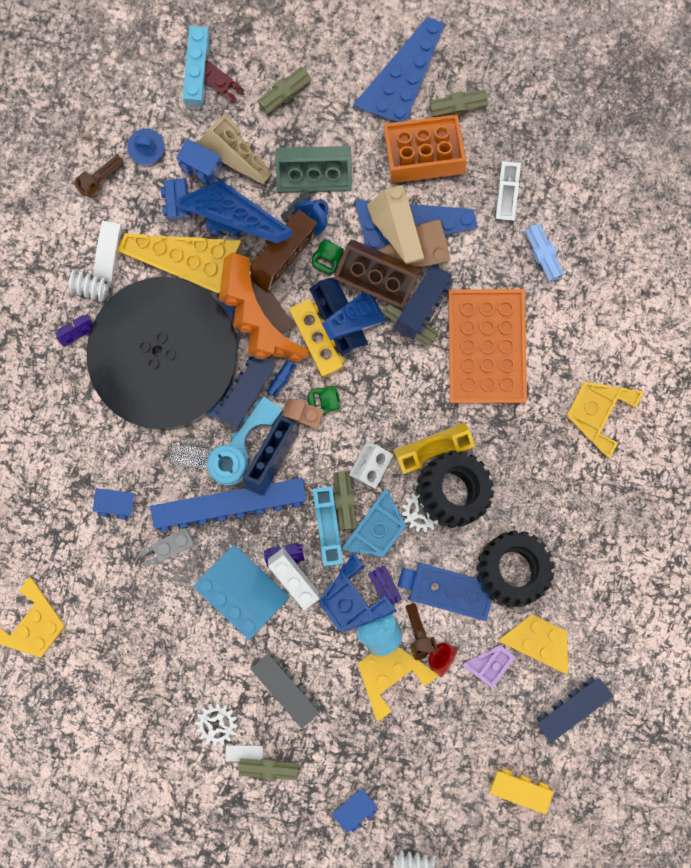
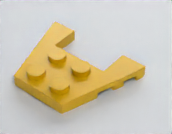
M584 382L566 417L610 459L618 442L602 435L601 431L617 399L636 408L644 392Z
M29 577L19 592L33 601L34 605L11 635L0 627V645L42 658L64 629L65 624L49 604L34 579Z
M400 647L384 656H376L370 653L358 662L377 722L392 712L380 694L413 670L424 686L438 677L437 673L420 661L415 660L414 657Z

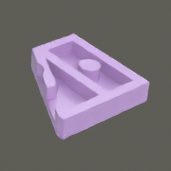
M498 645L463 663L462 666L493 688L515 659V656Z

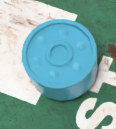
M220 445L214 448L207 459V470L210 476L222 485L229 486L239 483L243 480L244 473L249 468L246 454L240 448L233 445Z
M392 614L358 626L357 635L361 643L367 647L370 653L376 656L392 653L400 645L403 637L402 630Z

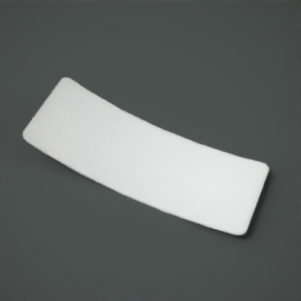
M226 746V761H240V758L261 760L263 758V746Z

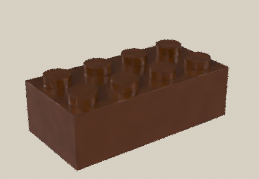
M298 210L295 215L292 213L286 220V226L292 229V236L278 243L268 240L263 247L264 251L261 254L257 253L251 262L253 263L250 268L251 281L267 293L313 239L317 222L301 210Z
M351 239L345 248L333 279L404 309L421 269L405 264L397 258Z

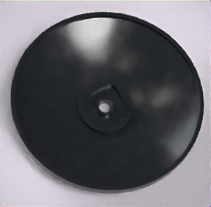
M173 277L143 279L118 291L105 303L97 314L87 341V367L97 394L105 405L119 417L135 425L151 429L177 428L188 425L205 416L226 394L237 366L238 348L236 334L225 309L203 288L186 280ZM157 346L163 348V353L160 356L154 355V349Z

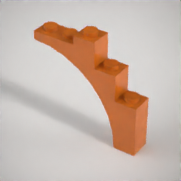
M234 252L225 257L219 301L225 302L228 306H236L233 327L240 329L244 333H250L248 354L254 355L257 359H266L270 355L285 357L292 362H300L308 357L309 349L297 345L283 336L270 323L261 310L251 284L250 258Z

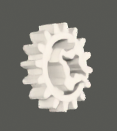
M412 493L411 500L405 499L408 505L402 506L403 509H406L402 516H407L404 522L411 523L410 529L415 526L416 532L423 528L424 533H426L427 527L434 530L433 524L438 525V520L434 522L430 520L428 512L426 517L422 514L418 515L419 506L424 507L422 503H418L419 493L418 496ZM414 503L416 508L414 513L410 515V506ZM416 519L423 520L425 524H418L414 521Z
M217 703L214 708L212 704H209V710L204 707L202 709L204 714L197 715L201 720L195 722L196 725H200L196 732L202 733L200 739L207 738L206 744L213 741V745L217 746L218 741H220L221 745H224V739L230 742L232 739L229 735H236L233 728L238 727V724L234 723L237 716H231L234 710L232 709L228 712V705L220 708V703ZM219 711L215 717L208 716L211 712ZM225 716L228 717L230 726L225 723ZM220 720L219 724L221 727L214 729V724L211 721ZM204 723L208 725V728H209V732H208V733L206 732V730H205V728H204ZM219 732L226 733L222 737H215V735Z

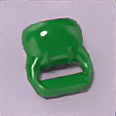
M323 239L320 242L319 248L312 256L311 264L313 268L327 275L334 273L339 266L344 249ZM321 257V259L323 258L329 261V263H333V267L330 268L316 261V259Z
M335 386L314 388L307 395L308 404L317 407L314 393H319L318 397L320 398L321 408L324 410L323 415L328 412L337 411L340 408V398Z

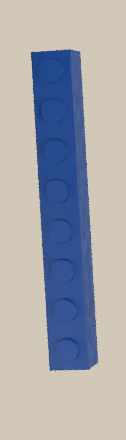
M303 478L271 483L264 495L243 488L151 505L150 509L154 529H159V532L170 531V527L178 526V529L190 527L189 523L197 522V525L208 524V520L216 519V522L228 520L227 516L235 515V518L246 517V513L254 512V515L266 513L265 509L273 508V511L284 510V506L292 505V508L304 506L303 502H307Z

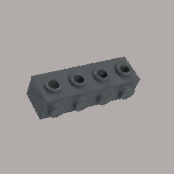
M268 653L251 668V671L302 729L320 713L318 710L320 706L313 698L309 700L305 695L307 693L306 689L300 683L297 685L292 680L294 678L293 674L288 669L284 670L279 665L282 663L275 654L271 656Z

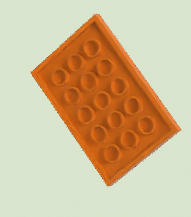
M525 289L449 290L450 404L527 403Z

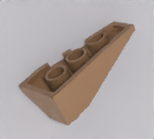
M440 219L416 226L424 260L410 263V265L422 267L449 261V250ZM391 244L378 250L403 261Z

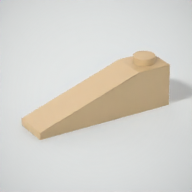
M224 114L208 129L197 144L221 156L222 163L263 184L272 174L260 156L254 155L250 149L252 145L249 141L245 142L241 137V130Z
M403 185L383 190L367 205L372 223L379 228L384 238L390 242L395 252L405 264L424 260Z

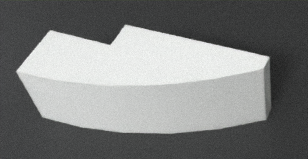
M501 160L496 219L515 221L521 168L520 162Z
M102 221L93 273V278L96 275L97 281H100L103 277L105 278V283L110 281V284H112L119 254L117 250L123 230L121 224Z

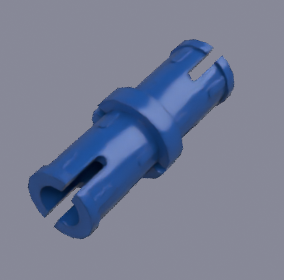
M286 359L280 371L275 373V378L266 392L277 397L284 384L288 383V378L297 365Z

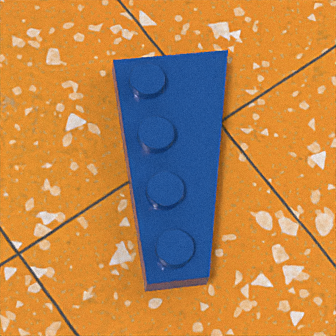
M362 292L325 320L322 325L330 340H334L380 325L386 319L374 296Z

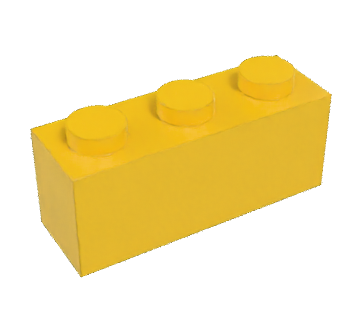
M502 768L501 771L496 769L488 791L490 794L546 815L554 793L549 789L550 785L539 782L537 785L532 783V779L527 776L520 775L519 778L513 776V771Z

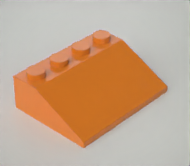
M458 114L383 124L391 183L466 174V156Z

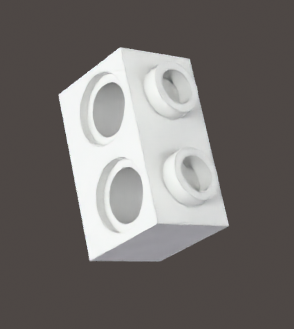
M366 441L349 476L376 489L386 468L390 464L393 454L376 444Z

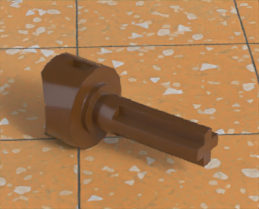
M117 154L92 175L84 171L76 177L74 186L81 195L94 197L101 191L98 183L124 164V160Z
M416 604L406 605L416 639L410 645L414 659H425L429 653L439 652L435 637H426Z

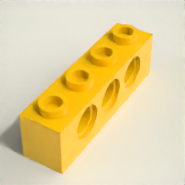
M307 299L289 308L290 314L309 349L322 379L343 370L342 364L345 363L340 353H336L334 349L336 344L334 340H330L322 325L324 319L320 320L317 315L320 311L316 303H311L310 299ZM312 317L315 319L313 325L308 326L304 323L305 319ZM315 334L323 336V340L318 343L314 342L312 338ZM329 351L332 356L329 359H323L321 353Z

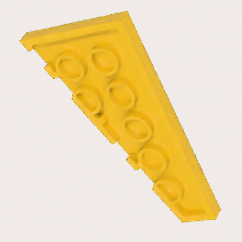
M124 233L117 251L220 294L224 258L232 252L238 254L243 241Z

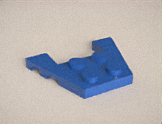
M354 552L349 556L350 559L346 565L340 569V573L335 581L331 582L318 601L341 633L397 611L387 596H384L372 607H369L350 581L354 575L365 567Z

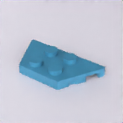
M386 488L342 548L344 551L384 557L404 530L406 524Z

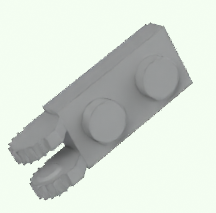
M184 528L152 544L151 547L140 551L138 554L141 557L148 555L152 551L155 552L157 557L147 560L144 563L146 568L194 546V542L187 528Z

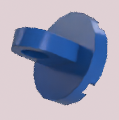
M140 129L130 136L127 143V151L130 158L136 164L152 166L162 159L165 152V144L157 131Z
M302 200L295 205L294 215L298 210H301L317 222L314 235H319L326 229L328 225L326 216L328 215L329 207L325 200Z

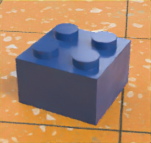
M188 138L176 157L181 172L187 176L194 175L204 185L214 183L224 167L221 156Z

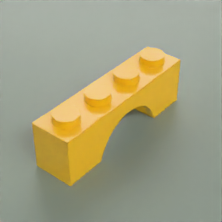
M464 422L393 451L399 468L403 474L421 468L428 459L436 455L454 450L457 452L465 451L475 447L470 429Z

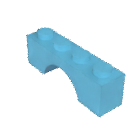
M189 26L182 98L185 106L204 107L205 66L210 44L208 27Z
M265 397L255 402L252 407L254 409L252 414L245 416L241 423L243 426L240 431L236 430L230 438L232 440L230 445L240 448L246 454L248 462L251 459L246 450L248 435L258 427H272L279 415L281 416L283 413V409Z
M330 486L313 489L323 565L326 567L343 564L333 488Z

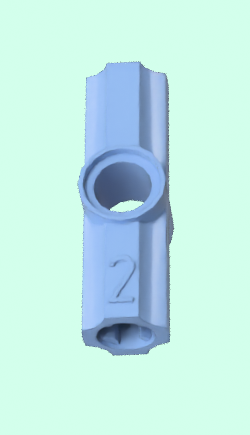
M540 223L526 229L525 233L533 248L534 258L541 265L548 281H554L563 276L564 273L556 258L555 248L548 241Z

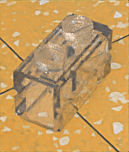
M179 438V441H173L169 463L208 471L207 459L213 449L209 447V443L198 441L196 445L191 444L188 439Z

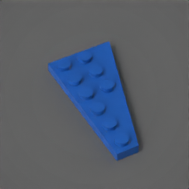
M427 17L356 100L353 108L393 123L407 121L445 23Z
M222 180L175 199L176 207L274 243L281 242L292 236V229Z
M354 200L365 245L380 250L390 244L384 238L379 228L372 223L367 207L371 201ZM409 204L415 227L422 223L440 219L445 236L478 229L474 209Z

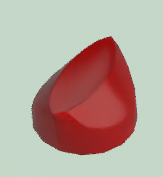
M447 643L438 644L439 652H432L429 655V666L440 677H443L450 669L458 651V647Z

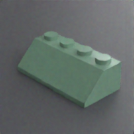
M351 146L276 148L277 192L352 190Z

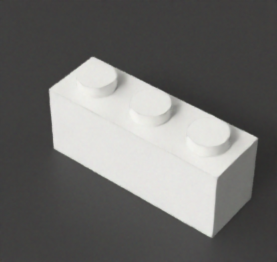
M284 548L268 559V567L303 610L319 600L317 588Z

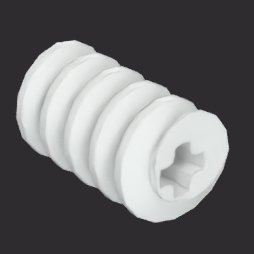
M75 269L72 270L68 280L70 293L76 292L79 296L84 294L85 298L91 295L92 300L98 298L100 302L106 299L110 288V281L105 284V278L102 277L100 282H97V276L95 275L90 280L89 273L84 278L83 272L80 271L77 276Z
M400 850L398 856L395 852L393 868H434V855H431L428 860L427 854H423L420 859L417 852L413 858L410 851H408L406 857H404L403 850Z

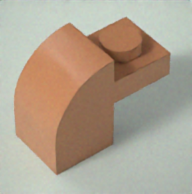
M288 398L282 417L295 421L298 424L302 423L318 429L324 410L308 405L305 402Z

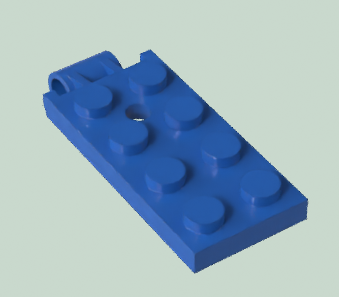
M420 562L417 564V571L402 568L397 587L412 590L408 600L487 621L492 600L488 598L490 594L487 591L483 592L481 589L483 584L478 582L477 578ZM433 583L439 585L437 591L432 590L431 586Z

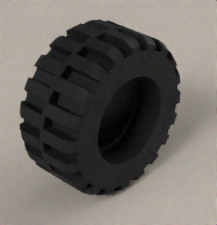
M454 450L439 455L423 467L421 475L417 479V483L420 484L416 487V493L420 495L417 500L424 507L422 511L425 514L428 512L430 515L429 519L433 522L438 520V525L443 527L446 525L449 528L463 527L483 516L487 512V508L492 504V501L489 500L494 497V490H491L494 483L489 478L491 473L489 470H485V464L482 461L478 462L476 460L477 457L473 454L467 456L468 453L465 451L457 452ZM445 473L455 474L465 483L468 498L464 506L450 502L445 496L442 489V479Z
M517 530L509 533H502L491 540L482 549L483 552L478 557L479 564L476 565V571H479L477 576L478 582L483 584L481 589L483 592L487 591L490 594L488 598L491 600L496 599L497 604L501 606L506 604L509 608L516 606L524 607L541 598L552 585L550 581L554 579L555 574L552 572V569L555 568L554 562H550L552 554L550 551L547 552L545 550L547 545L544 542L539 543L537 541L538 537L535 535L530 537L528 532L522 531L518 533ZM516 552L528 561L531 568V578L526 585L516 587L506 582L502 577L499 563L505 553Z

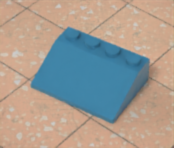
M235 545L193 586L248 640H251L290 598L287 593Z

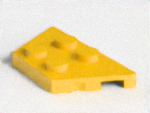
M529 615L499 639V642L564 674L568 673L567 631L537 616Z

